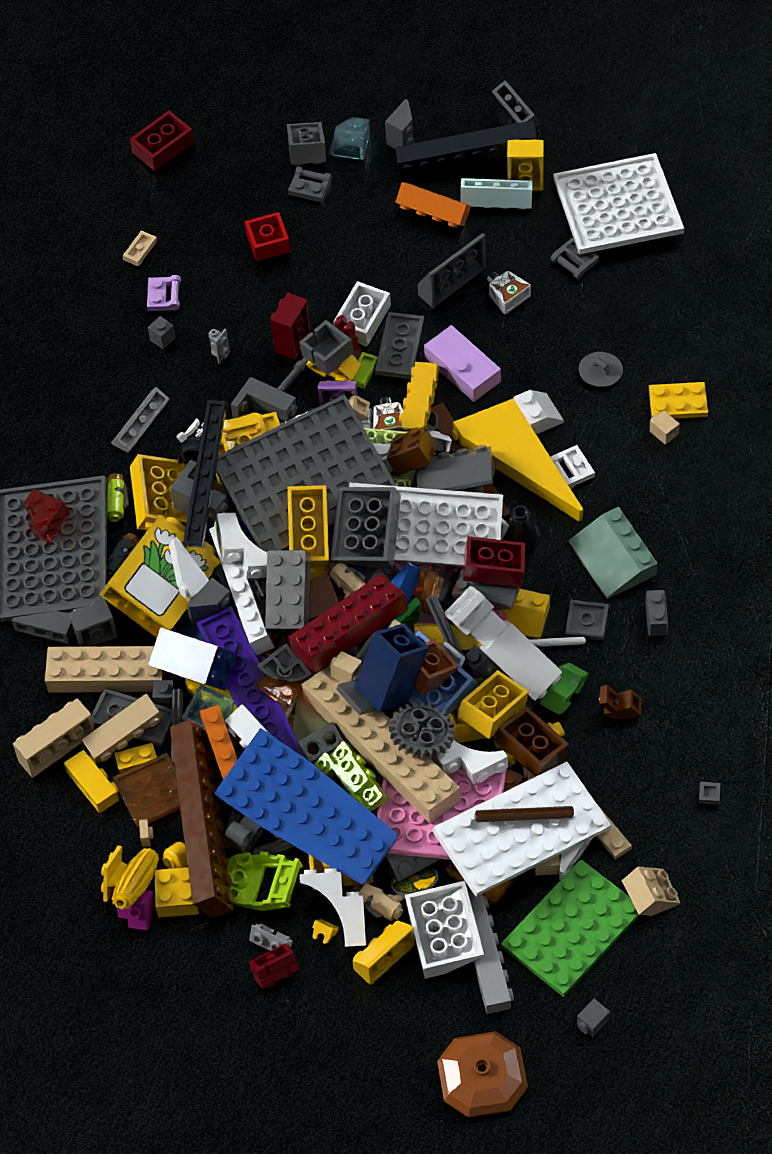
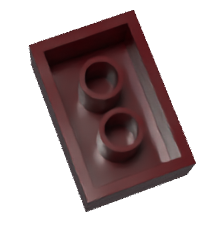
M169 110L130 138L132 153L152 170L156 171L192 145L194 138L192 129Z
M287 293L284 299L280 300L277 311L271 315V333L273 334L275 352L295 359L301 350L299 342L311 333L308 303L304 298Z
M467 536L464 549L463 581L521 588L525 571V543Z

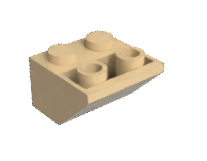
M637 867L622 880L639 915L652 916L680 904L677 892L672 887L669 876L664 869Z

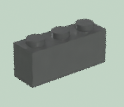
M506 81L492 91L496 99L516 123L534 120L535 128L540 125L534 113Z

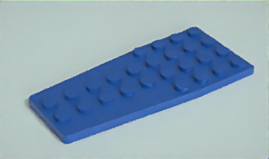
M262 728L258 730L214 793L265 830L331 868H337L338 872L361 885H365L398 839V834L316 766Z

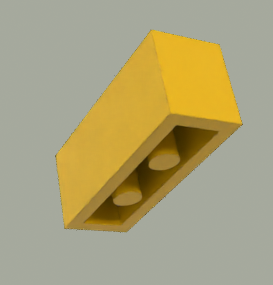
M82 750L64 762V766L68 775L100 814L119 801L117 794L119 789L114 782L110 783L107 780L106 772L96 766L97 762L91 754L87 755Z

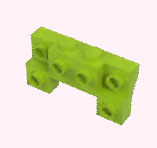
M345 741L331 754L325 752L313 763L330 779L337 775L350 795L370 812L382 806L388 800V797L374 779L376 775L365 766L366 761L360 755H357L353 747Z

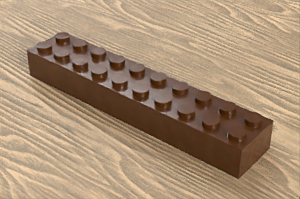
M190 719L171 726L170 732L193 905L205 914L214 918L234 911V897L230 888L232 881L228 874L229 860L225 852L227 844L223 838L224 825L220 816L222 808L219 804L218 796L214 794L218 788L215 779L217 778V773L213 765L215 757L206 732L200 725H197Z

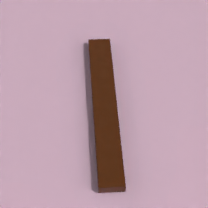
M444 403L431 407V411L438 416L437 431L440 434L448 435L452 440L449 451L456 453L457 450L465 448L458 440L455 441L451 431L453 430L454 419ZM493 483L482 485L484 493L499 494ZM503 501L502 519L504 520L509 518L511 513Z

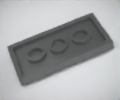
M388 312L375 375L411 379V369L415 366L424 325V316Z
M104 688L92 713L94 726L100 727L138 700V698ZM155 704L163 717L157 725L148 727L140 737L135 739L148 743L153 742L154 745L162 747L172 726V709Z

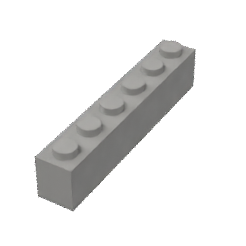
M468 892L484 956L474 960L473 964L486 1013L490 1014L511 1009V1001H514L512 989L507 988L506 982H509L507 970L502 969L501 964L504 963L502 952L497 951L496 945H499L497 933H493L491 929L494 926L492 915L487 914L486 909L489 908L487 897H483L482 894L475 896L473 892Z

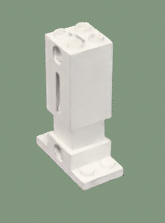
M469 586L446 610L445 616L464 634L468 635L470 633L482 644L480 649L513 681L528 690V695L533 700L537 698L540 700L547 693L546 689L551 684L555 685L560 680L562 671L508 620L503 621L492 611L494 606L485 596L472 586Z

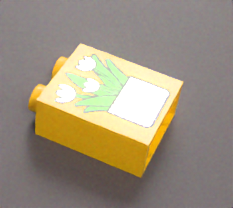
M161 515L154 521L99 594L156 638L160 628L167 630L173 628L187 609L186 605L190 602L179 592L169 544L176 537L183 545L185 526L173 517L165 519ZM205 541L203 548L185 547L209 579L214 568L221 563L215 557L216 550Z

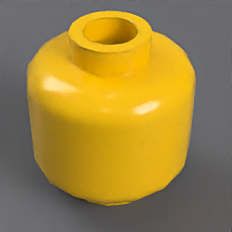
M176 842L164 851L163 863L167 869L186 868L188 866L184 843Z

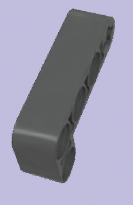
M244 816L240 823L234 821L230 824L225 836L228 845L245 854L252 849L265 829Z

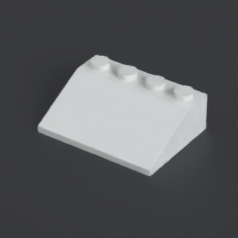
M465 881L405 895L425 979L446 974L484 956Z

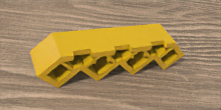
M415 362V367H412L411 382L407 384V398L403 400V414L399 416V425H402L403 430L411 431L413 428H421L423 426L427 428V420H429L431 414V404H433L435 389H437L439 365L437 363Z

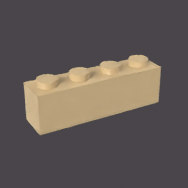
M145 694L87 735L82 741L98 763L104 762L117 749L125 748L131 739L140 737L145 729L157 725L163 716L150 697Z

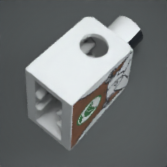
M506 271L501 276L492 272L487 278L490 282L489 295L504 314H507L531 296V285L510 271Z
M389 397L380 399V405L374 407L373 429L409 432V430H403L402 425H399V416L403 414L400 403H391Z

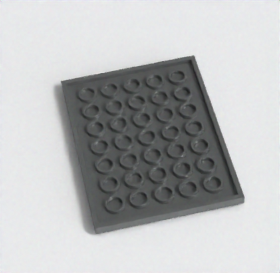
M105 475L0 490V622L12 621L14 617L51 611L70 613L77 608L91 605L95 601L104 600L99 594L107 585V479Z

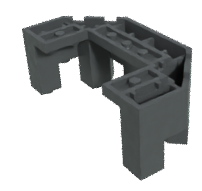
M250 377L232 401L231 410L233 419L254 412L261 415L276 412L278 418L287 422L291 416L295 415L297 406L294 396ZM192 460L189 461L170 487L174 509L188 515L197 464ZM215 475L208 520L215 523L218 513H236L237 520H239L240 515L223 484L218 483Z

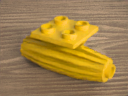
M118 845L115 851L110 854L108 862L102 866L101 875L104 876V881L101 886V892H103V901L107 902L113 893V904L117 908L126 910L143 895L153 879L159 861L158 853L155 850H151V848H144L127 865L122 862V846Z

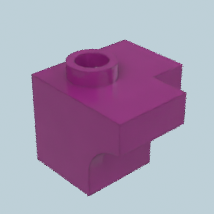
M145 890L143 895L126 910L117 908L118 918L128 919V928L149 929L151 916L156 910L154 891Z

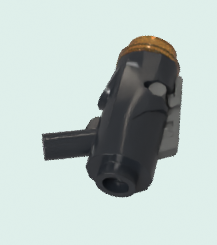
M127 533L114 548L111 557L107 560L108 579L113 577L140 541L136 535Z

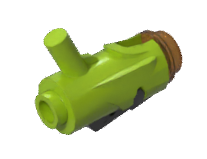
M115 473L109 475L107 479V519L111 522H118L123 518L124 508L129 506L125 480L122 475Z

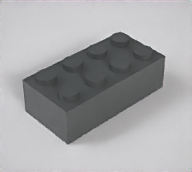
M306 550L267 551L265 629L270 632L297 631L309 623L311 554Z

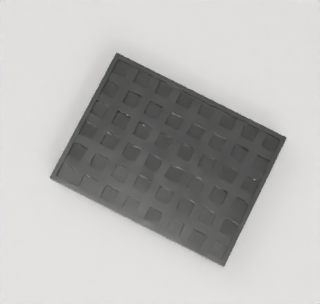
M345 395L219 454L216 469L221 483L256 546L265 552L289 548L287 487L326 485L328 528L335 525L339 487H349L350 483L396 486Z

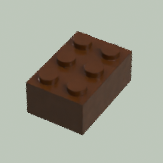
M525 707L501 725L497 731L496 742L535 777L551 770L567 758L569 743L528 707Z

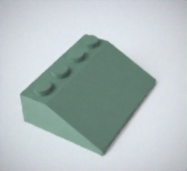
M619 507L602 514L569 540V544L606 599L657 575L656 560Z

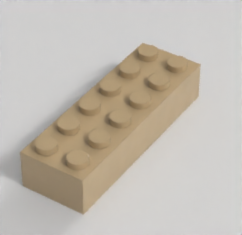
M154 646L48 647L45 683L48 692H103L104 688L115 692H153V681L165 680L166 671L148 665Z

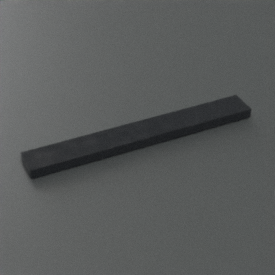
M207 401L183 540L185 547L203 548L227 410L226 401Z

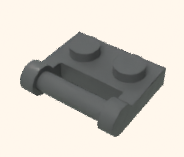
M297 167L288 189V194L322 202L332 175L329 173L304 170L303 167ZM303 176V177H307V178H311V179L320 180V181H323V182H322V183H317V182H313V181L301 179V177Z
M572 237L552 254L551 260L561 264L579 280L585 272L599 262V256L594 252L579 254L575 240ZM563 255L567 256V257L570 258L572 261H574L576 264H578L580 267H579V268L575 267L573 264H571L569 261H567L566 259H564L562 256H563Z

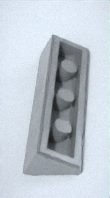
M155 387L111 443L129 452L170 398Z

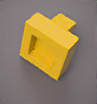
M322 919L315 920L312 926L314 928L313 938L318 939L322 933L324 935V944L329 943L339 930V927Z

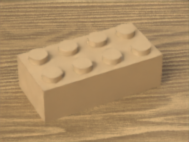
M78 699L68 702L63 709L51 714L47 720L34 726L26 735L17 738L13 745L19 763L32 778L83 743L82 739L95 730L92 715Z

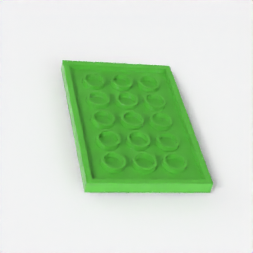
M580 860L501 943V947L564 997L640 915L627 894L583 860Z

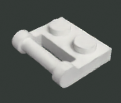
M577 445L550 457L570 489L595 477V472ZM564 461L573 475L572 478H568L559 462Z

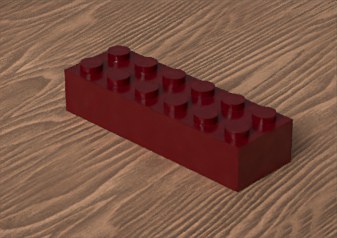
M381 574L290 635L288 639L291 650L296 657L300 658L315 673L327 666L334 657H337L341 651L347 652L407 611L408 606L404 592Z

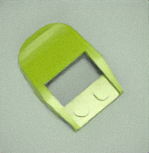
M260 851V854L254 855L250 852L245 854L239 853L228 859V874L232 881L230 888L234 897L233 905L261 911L290 907L289 901L298 872L303 867L299 859L295 858L294 861L287 860L284 855L277 854L275 856ZM266 868H277L267 900L256 902Z

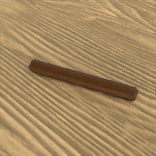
M573 806L476 810L474 817L476 822L572 818L574 808Z

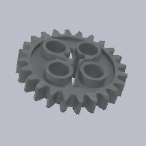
M421 701L420 706H417L413 702L412 707L405 704V708L399 707L398 712H394L393 718H391L389 732H391L390 739H394L393 745L399 744V751L405 749V755L411 752L413 758L416 755H420L421 760H423L424 755H427L431 759L432 754L439 757V753H445L446 748L450 749L451 743H453L455 729L453 728L454 722H450L451 716H445V710L439 712V706L431 708V703L424 706L423 701Z

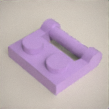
M180 276L148 278V311L179 309L178 290L181 283ZM167 286H172L171 300L166 302Z

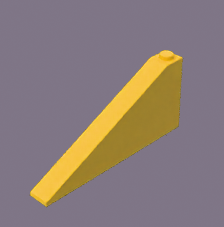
M514 399L453 422L451 433L455 441L458 440L468 450H473L480 445L491 446L497 470L577 521L582 520V506Z

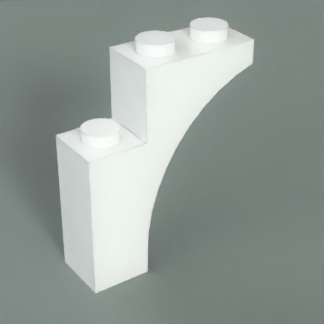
M218 513L214 527L222 562L242 561L246 579L266 578L267 552L258 548L245 536L239 526L236 513Z
M454 740L451 743L450 749L446 748L445 753L440 752L439 757L432 754L436 765L446 774L454 773L462 767L473 785L485 781L495 773L503 772L508 767V756L504 751H477L462 746Z
M337 868L324 869L325 873H316V869L304 870V874H300V883L320 891L329 899L338 912L344 929L345 947L366 945L363 895L359 896V892H346L347 896L343 897L341 872H337Z

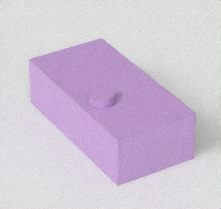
M452 325L424 345L425 359L430 363H437L439 371L473 402L501 382V369Z

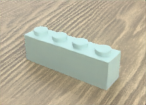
M461 178L460 202L471 205V207L531 208L532 181Z

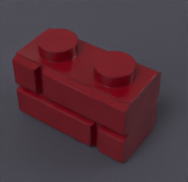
M286 944L249 962L254 979L262 989L272 987L278 980L289 978L294 972L299 970L294 953Z

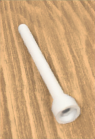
M584 637L533 639L530 641L536 647L581 645L585 644L586 639Z

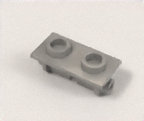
M212 329L208 334L211 341V353L217 357L220 364L223 359L227 358L230 352L227 331L224 329L221 333L216 329Z
M262 923L260 925H252L249 941L270 951L283 944L290 948L293 944V940L289 936L279 932L273 935L274 930Z

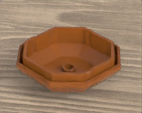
M496 1031L454 1038L437 1061L444 1102L468 1118L511 1111L528 1088L521 1048ZM480 1067L486 1068L484 1072H480L478 1069Z

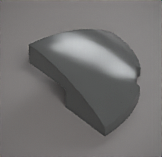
M287 643L257 665L264 674L275 680L280 679L294 682L311 675L309 669L300 658L296 657Z

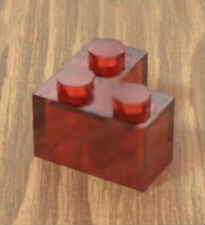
M35 489L31 491L23 503L29 516L33 517L29 527L34 537L48 543L52 541L70 514L64 501Z

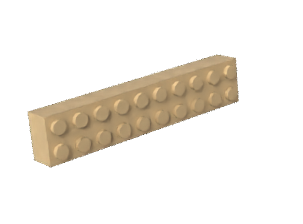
M329 666L302 684L304 699L328 723L333 722L339 734L429 823H432L461 801L460 787L427 755H424L423 760H421L420 755H416L413 758L411 752L405 755V749L399 751V744L393 745L394 739H390L391 732H389L391 720L382 711H374L363 715L357 714L336 690L338 684L342 682L330 677L331 668Z

